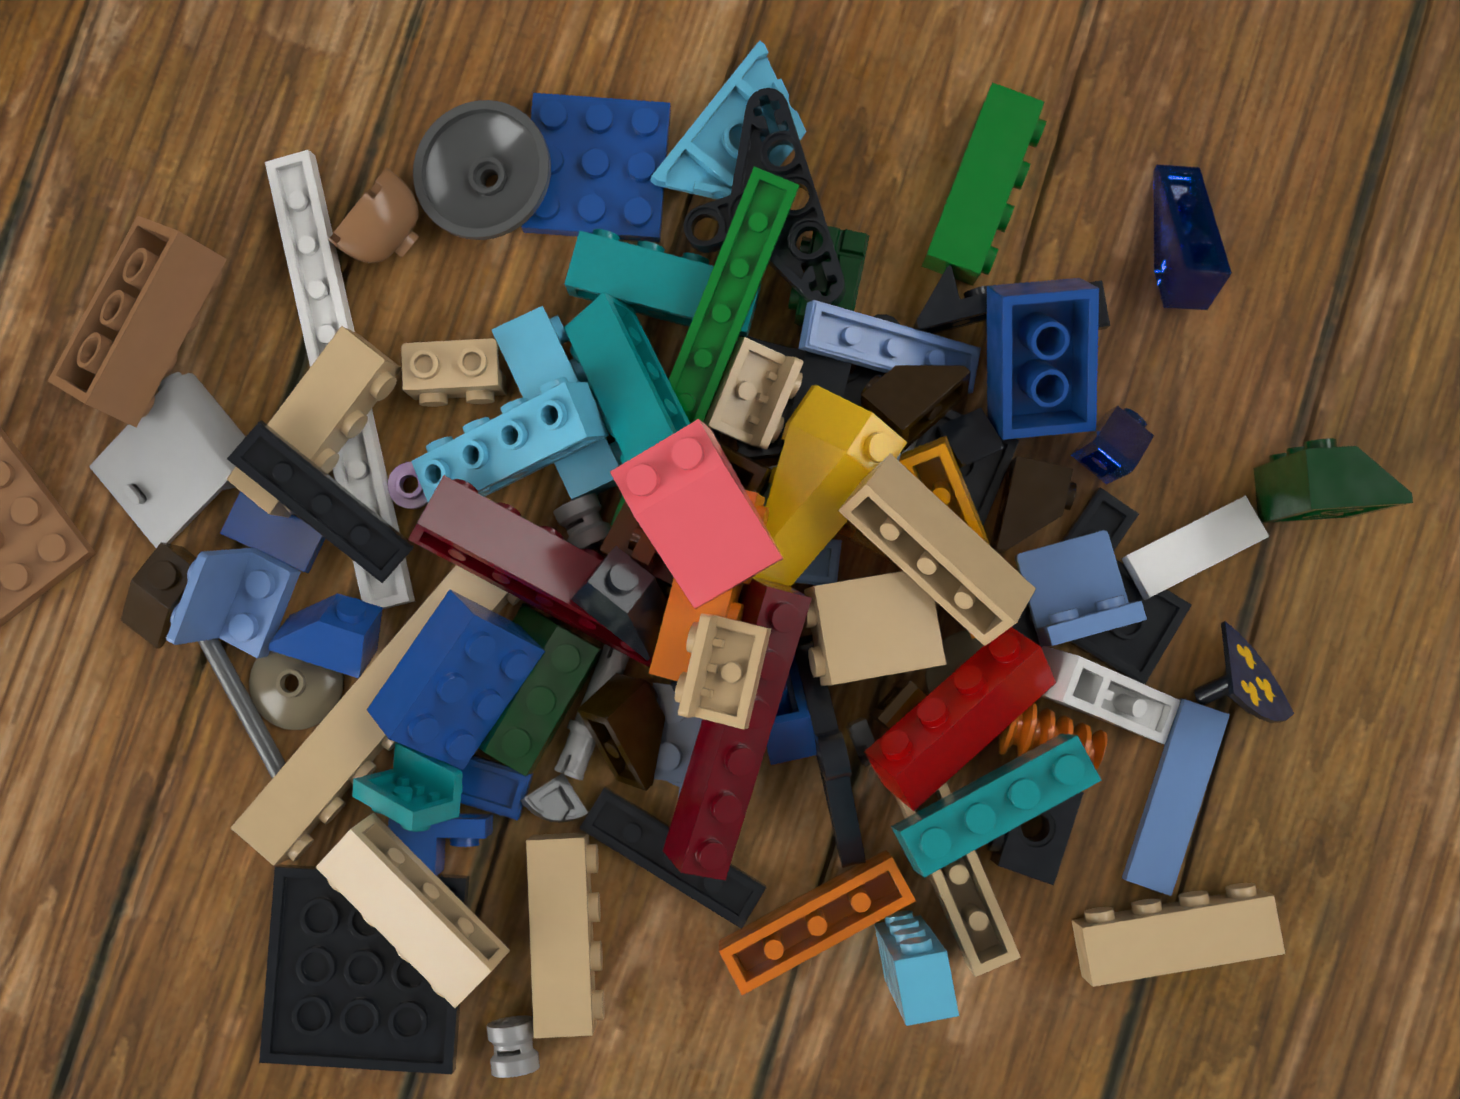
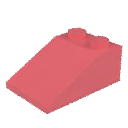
M697 419L610 471L637 522L694 609H698L784 559L712 430L701 420Z

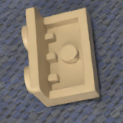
M739 337L704 424L752 447L766 450L770 443H774L779 437L784 426L782 413L787 401L796 395L801 386L803 375L800 373L803 360L785 356L746 337Z
M493 338L404 343L401 346L403 391L414 400H419V405L445 406L448 404V398L465 397L466 402L470 404H488L495 402L494 396L507 395L506 376L499 369L498 343Z
M702 613L699 622L692 624L687 638L686 649L687 652H691V658L687 673H681L675 689V702L680 703L678 715L687 718L697 717L740 729H748L771 628Z

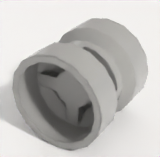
M596 493L576 498L553 511L558 524L567 530L569 535L567 542L580 549L591 550L602 545L611 529L610 524L603 521L600 515L602 506Z
M533 1016L506 1017L487 1024L488 1041L494 1045V1055L490 1059L492 1076L498 1078L518 1077L533 1073L540 1068L539 1052L533 1048L532 1041L534 1037Z

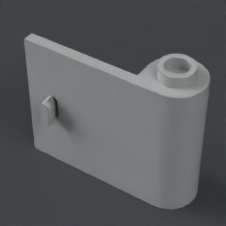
M176 372L163 379L157 389L159 392L155 395L152 409L145 417L141 418L137 428L128 424L89 466L155 548L161 542L170 544L222 490L235 488L233 484L226 480L236 467L227 458L246 436L193 373L182 375L180 372Z

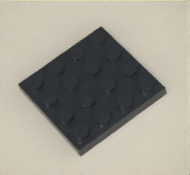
M283 864L276 866L274 870L259 1063L452 1075L456 1070L460 1004L454 1008L445 998L439 996L432 989L430 983L409 962L403 960L398 955L396 948L376 928L370 926L363 919L361 913L340 892H337L329 885L327 878L316 866ZM438 874L437 877L467 906L469 876Z

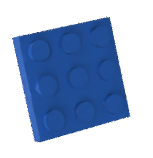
M533 93L531 120L539 128L548 145L551 158V177L541 205L533 216L521 226L523 232L578 237L579 230L592 233L593 229H603L617 234L620 240L660 243L665 188L654 185L650 182V179L668 154L671 104L669 102Z

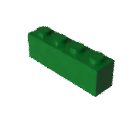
M992 82L921 267L943 274L948 265H951L954 279L972 286L980 273L989 275L999 250L991 246L997 230L1005 232L1015 207L1008 204L1007 201L1012 188L1021 189L1031 163L1023 161L1028 146L1037 147L1047 122L1039 118L1045 103L1044 101Z

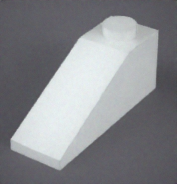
M1046 646L1042 647L1056 682L1042 697L1165 745L1181 700L1081 656Z

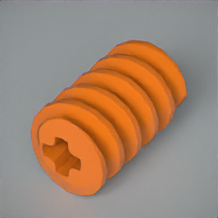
M1033 703L999 734V754L1004 755L1012 745L1017 746V758L1061 733L1078 735L1095 769L1098 770L1104 757L1108 739L1107 733L1103 730L1095 731L1092 734L1091 727L1086 723L1082 722L1074 727L1073 720L1066 715L1061 716L1055 722V712L1049 708L1043 709L1037 715V705Z

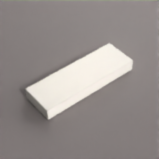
M1244 496L1122 558V561L1143 599L1146 600L1268 538L1269 535L1248 498Z

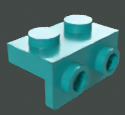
M396 743L393 769L354 778L352 797L371 807L374 812L383 814L399 823L405 830L413 832L425 831L431 825L459 817L463 774L461 770L448 763Z

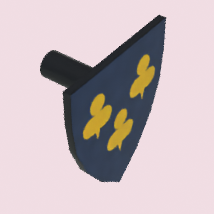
M1226 621L1222 622L1221 630L1226 674L1195 688L1194 694L1197 701L1201 705H1206L1227 695L1244 711L1258 719L1269 723L1286 721L1294 712L1268 666L1255 649Z

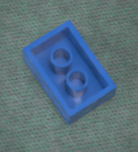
M1081 278L987 286V418L1003 440L1096 431L1098 287Z
M449 589L369 705L367 711L388 739L463 770L540 660L545 650L520 625Z

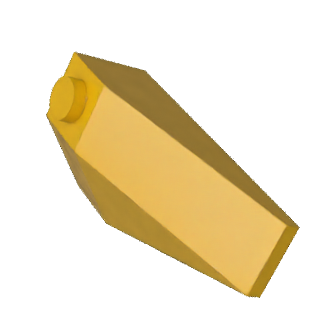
M818 385L810 387L787 421L781 438L785 441L778 465L772 468L768 481L772 485L765 507H769L766 528L784 559L753 576L790 587L848 521L838 510L859 483L890 453L897 459L907 444V441L874 413Z

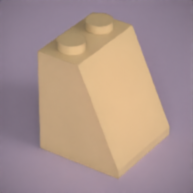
M904 571L817 585L804 589V594L812 598L804 622L805 628H811L814 647L808 650L809 664L812 675L820 678L821 686L946 665L935 600Z

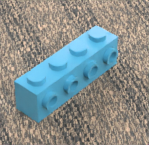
M566 377L551 380L539 387L540 395L530 400L527 397L510 401L500 408L501 415L491 420L489 417L474 420L462 427L464 434L455 439L452 436L444 437L426 445L428 453L411 462L427 502L431 499L443 475L452 480L461 479L470 483L477 489L478 494L485 497L609 436L588 383L568 382Z

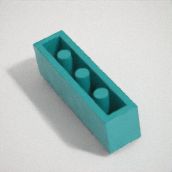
M593 229L592 233L579 230L564 283L570 296L593 302L599 295L605 292L631 306L635 313L690 327L714 267L709 265V259L688 252L683 253L682 257L664 253L665 249L662 246L649 241H638L637 245L619 241L620 237L617 234L603 229ZM761 283L740 332L741 336L747 337L749 335L761 291Z
M603 292L564 327L572 344L570 352L577 363L581 364L588 379L587 383L591 393L599 402L605 415L603 418L605 427L616 439L621 449L620 459L622 464L690 424L631 306Z
M1061 733L892 825L891 828L914 871L925 878L1102 780L1078 735Z

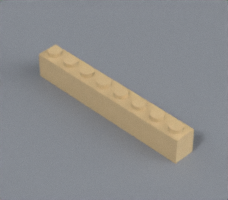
M455 565L231 826V829L273 866L289 858L294 862L298 860L314 842L310 834L321 821L327 825L342 810L346 803L341 797L352 786L353 779L372 774L377 767L372 762L383 748L390 751L395 747L397 742L388 739L369 714L367 708L449 589L497 614L508 602L514 606L521 599Z

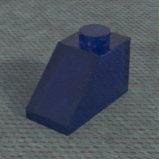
M1117 405L1105 413L1096 424V431H1090L1071 456L1107 485L1130 474L1135 469L1154 435L1145 428L1147 423L1138 413L1129 408L1121 409Z

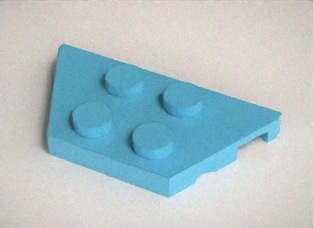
M759 40L653 173L650 182L656 186L716 200L731 195L746 105L751 95L760 89H777L784 95L788 102L799 140L803 138L807 131L798 112L790 106L788 91L782 79H777L767 58L769 52L764 43ZM770 104L762 106V115L760 116H764L769 132L772 134L779 131L774 117V111L776 110H773ZM760 136L761 141L763 142L766 137ZM788 145L776 146L770 152L769 161L773 165L780 167L793 151V148Z

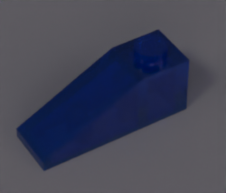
M1157 164L1153 171L1154 273L1163 307L1208 310L1232 272L1199 167Z

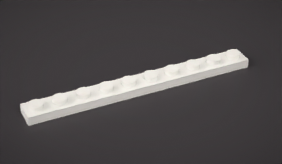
M305 150L266 161L265 165L311 367L341 326L353 332L355 330L336 246L328 240L333 232L316 156L311 151ZM371 409L366 415L368 416V421L363 430L354 438L348 439L338 452L339 460L333 468L334 478L340 485L399 532L393 500L388 490V478L374 415ZM406 558L383 583L353 561L362 601L383 607V609L415 601Z

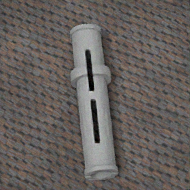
M604 644L581 705L614 674L623 675L630 657ZM577 713L575 720H569L567 729H570V733L554 770L560 773L564 772V775L583 781L584 773L596 743L580 714Z

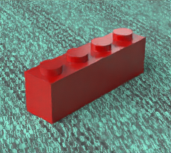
M1010 627L989 644L980 648L864 751L882 784L914 812L1056 683L1041 646Z

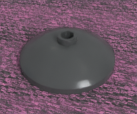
M478 100L461 104L439 117L423 136L413 165L415 192L426 214L445 231L471 240L494 239L511 233L522 226L541 205L551 177L549 148L536 124L525 113L514 106L492 100ZM493 175H498L496 184L486 187L487 179Z

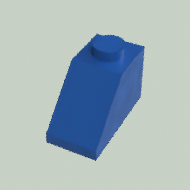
M337 593L289 615L269 642V650L359 679L378 649L383 607Z
M795 655L767 743L771 765L818 755L811 716Z

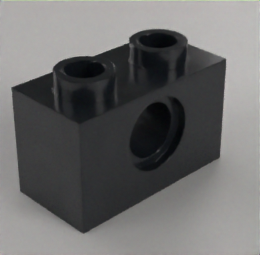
M1080 792L1041 813L1042 828L1037 835L1025 837L1020 825L990 841L987 846V850L992 852L990 860L1002 868L1054 885L1084 792Z

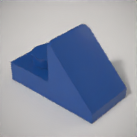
M460 813L457 818L431 825L428 830L420 832L405 830L399 823L390 818L388 827L437 876L444 871L445 839L450 838L451 846H479V839H485L493 833V814Z

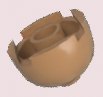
M388 168L375 180L376 183L365 192L328 239L342 252L355 260L366 263L383 262L394 252L402 258L419 237L412 231L419 218L418 202L412 190Z

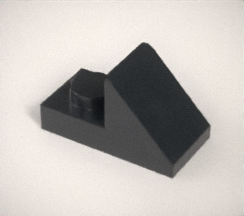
M948 265L917 318L913 329L936 334L987 321V286L968 290L963 293L964 298L960 299L951 265Z

